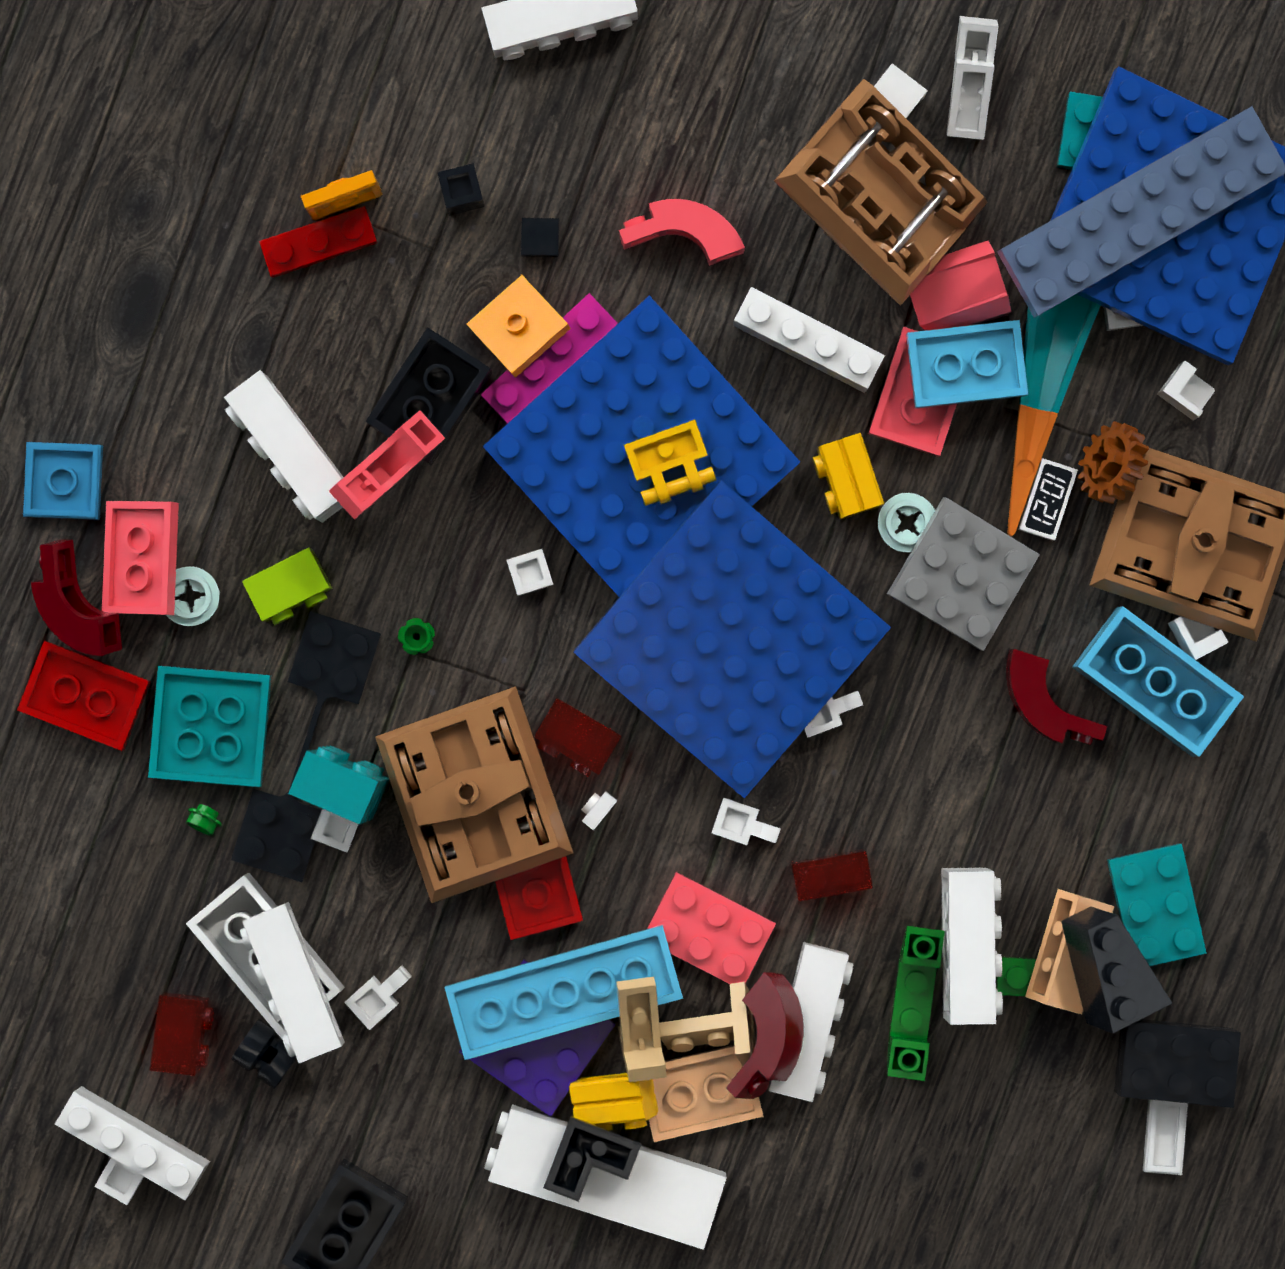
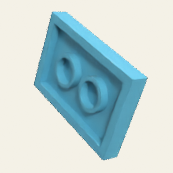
M1020 320L908 332L906 334L915 409L1028 395Z

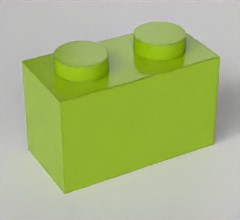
M309 547L242 581L262 622L272 620L274 625L293 617L292 609L304 603L307 608H310L328 599L325 593L333 589L313 549Z

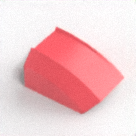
M989 241L944 255L910 294L919 325L925 331L978 325L1006 316L1011 312L1009 296L999 270L995 252Z

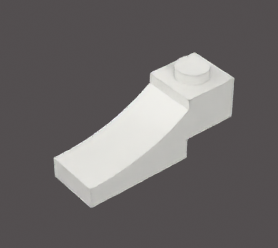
M960 16L955 48L947 136L984 140L999 27L997 20Z

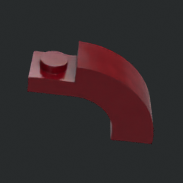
M73 539L41 544L39 564L42 569L43 579L31 582V588L38 611L48 628L66 645L85 654L103 656L122 650L119 613L103 612L95 608L85 599L80 590L76 573Z
M1017 649L1009 650L1006 665L1008 691L1019 715L1033 730L1056 743H1063L1066 731L1071 732L1070 739L1091 745L1093 739L1103 741L1108 726L1066 713L1051 699L1046 687V671L1050 660Z
M764 972L742 1000L755 1018L757 1041L748 1061L726 1087L735 1098L754 1099L761 1096L767 1090L770 1084L769 1080L787 1081L799 1059L804 1037L803 1015L798 997L783 974Z

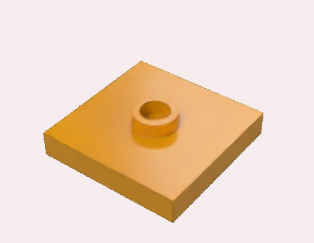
M370 170L351 178L335 180L327 184L326 187L301 195V198L311 218L318 220L381 197L382 192L373 171Z
M523 275L517 278L467 323L471 331L515 378L571 329L568 323Z

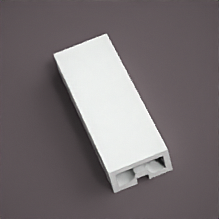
M513 1104L510 1113L502 1111L495 1132L502 1135L498 1149L490 1148L484 1169L491 1171L488 1179L489 1182L704 1250L727 1178L726 1172L641 1145L628 1180L592 1166L580 1200L577 1202L543 1188L568 1122Z

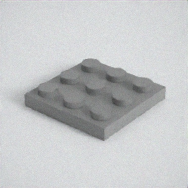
M943 497L887 594L977 649L984 651L1040 554L952 500Z

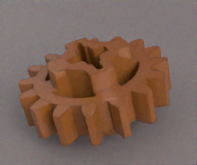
M1114 421L1111 428L1106 425L1101 426V435L1092 434L1091 440L1093 444L1091 447L1084 446L1085 457L1078 463V465L1084 467V471L1078 475V479L1084 481L1081 490L1087 492L1088 497L1102 503L1113 504L1115 498L1121 501L1125 500V491H1135L1134 481L1136 479H1143L1144 476L1141 473V469L1148 465V461L1143 459V455L1149 450V446L1142 444L1145 436L1139 433L1138 429L1125 423L1120 424Z

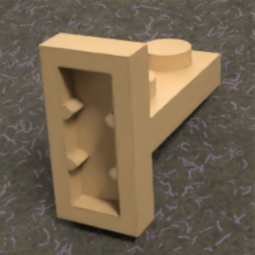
M654 976L617 981L620 1018L618 1033L629 1082L667 1077L666 1064L661 1048L657 990Z
M745 982L730 984L732 1012L659 1023L660 1038L666 1048L676 1052H686L692 1050L697 1045L709 1044L710 1046L719 1047L728 1045L731 1040H734L735 1055L741 1065L744 1066L756 1045L754 1016L742 1001L749 992Z

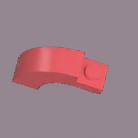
M666 199L649 203L651 219L646 220L645 216L635 217L624 222L625 228L619 230V237L624 250L665 235L686 237L701 248L709 266L743 254L745 251V246L737 231L722 215L706 205L690 200Z
M419 410L364 461L336 483L329 492L355 520L421 462L445 437Z

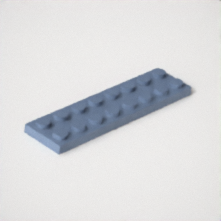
M1251 106L997 251L1035 318L1284 175L1285 164L1254 108Z

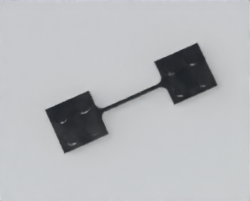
M312 611L309 612L288 682L313 690L317 695V704L292 783L306 751L309 750L324 701L330 697H337L359 704L381 633ZM253 789L231 860L303 882L315 844V840L311 839L322 810L301 804L296 797L288 794L289 791L283 796H276Z

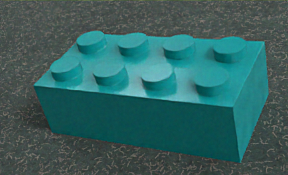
M331 745L318 747L317 750L306 751L288 794L360 825L373 819L390 779L382 775L385 768L366 760L353 763L348 760L350 753Z

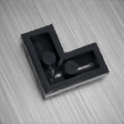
M570 1116L543 1188L579 1202L592 1166L628 1180L642 1143Z

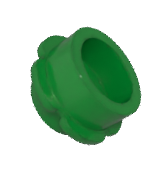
M420 618L408 620L406 625L402 626L398 632V640L403 644V650L409 654L426 653L434 644L432 641L435 636L434 628L430 623H424ZM415 633L420 634L419 640H414L413 635Z
M199 804L197 809H188L190 815L185 823L196 831L213 836L216 828L222 826V823L216 820L219 813L203 804Z

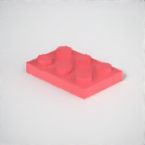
M903 327L868 434L940 457L957 404L915 409L906 334L917 331Z
M106 501L102 592L103 612L174 615L179 503Z
M676 872L647 929L663 925L672 955L728 984L745 982L746 984L776 923Z

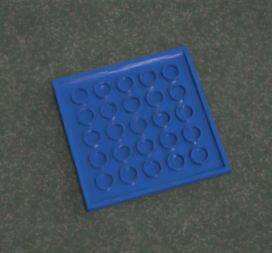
M1117 67L1111 76L1051 220L1228 119L1130 71ZM1272 141L1285 164V146ZM1285 174L1078 292L1077 295L1223 364H1233L1285 240Z
M650 295L483 445V448L618 597L623 594L720 480L749 505L753 506L800 463L798 458ZM696 420L708 456L695 460L694 463L697 471L712 466L717 481L703 485L704 489L695 493L689 490L672 496V501L660 504V501L645 506L641 492L654 487L652 478L650 476L636 481L624 445ZM683 465L662 472L665 483L686 476Z
M720 480L575 648L573 653L745 798L891 627Z

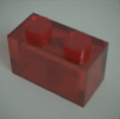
M556 698L534 737L540 740L537 746L539 749L555 758L558 757L559 753L566 755L573 760L570 767L589 777L592 771L598 775L600 774L622 735Z
M864 849L790 862L798 902L873 888L867 853Z
M166 992L159 995L150 1071L196 1076L200 1072V1067L207 1066L209 1045L203 1044L205 1030H211L214 1016V1008L208 1007V997Z

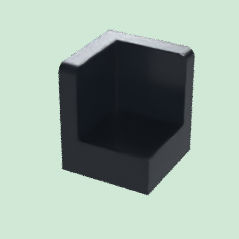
M474 163L437 172L449 216L485 207Z

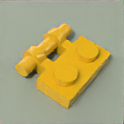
M696 420L624 445L636 481L650 476L652 478L654 487L641 492L645 506L660 501V504L672 501V496L689 490L695 493L703 490V485L717 481L712 466L697 471L694 463L695 460L708 456ZM683 465L686 476L665 483L662 472Z

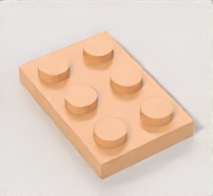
M735 1045L666 1060L667 1077L653 1079L658 1113L649 1119V1124L654 1142L764 1117L759 1097L754 1099L735 1098L726 1089L743 1067L735 1055Z

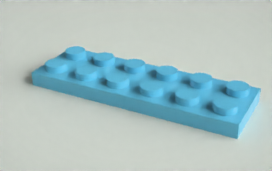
M663 925L444 987L464 1060L619 1017L617 981L654 976L658 1005L683 999Z

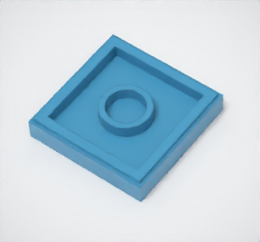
M26 442L23 516L100 520L103 446Z

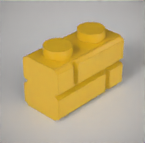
M861 433L821 445L817 448L818 456L812 457L819 479L826 477L830 491L825 492L824 495L831 514L837 512L839 519H844L884 505Z
M627 1073L580 1078L570 1083L569 1086L571 1102L574 1105V1117L606 1130H612V1124L624 1123L625 1129L647 1126L646 1120L656 1116L658 1113L653 1079L629 1082Z

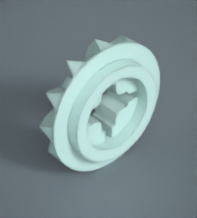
M901 493L895 495L883 505L879 512L878 530L884 542L896 551L911 552L934 514L935 509L927 499L918 494ZM896 510L907 517L917 512L920 513L916 517L917 520L913 523L916 528L915 531L919 534L918 536L914 532L911 533L908 529L903 532L900 531L898 534L895 533L901 523Z
M191 566L176 569L175 597H180L181 594L186 593L187 580H189L193 591L205 593V596H200V599L194 601L193 612H191L188 602L175 600L174 615H167V617L180 625L196 626L208 621L218 609L220 591L215 579L205 570Z

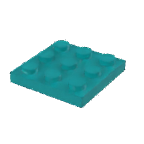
M158 666L148 778L262 787L272 675Z

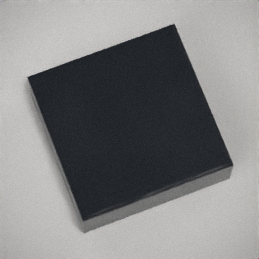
M522 218L521 257H559V218Z

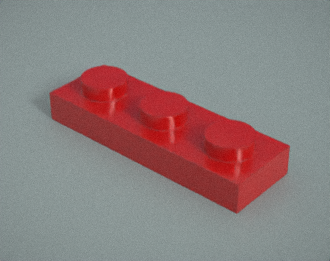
M365 206L259 241L272 278L378 243Z

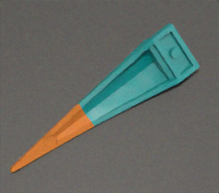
M1077 294L1035 318L1029 308L1027 311L1024 362L1028 395L1021 396L1019 399L1007 530L1009 536H1013L1016 533L1051 431L1101 306Z

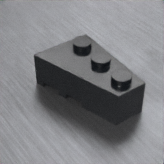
M1089 907L1061 921L1087 1024L1115 1033L1172 1004V1001L1118 915Z

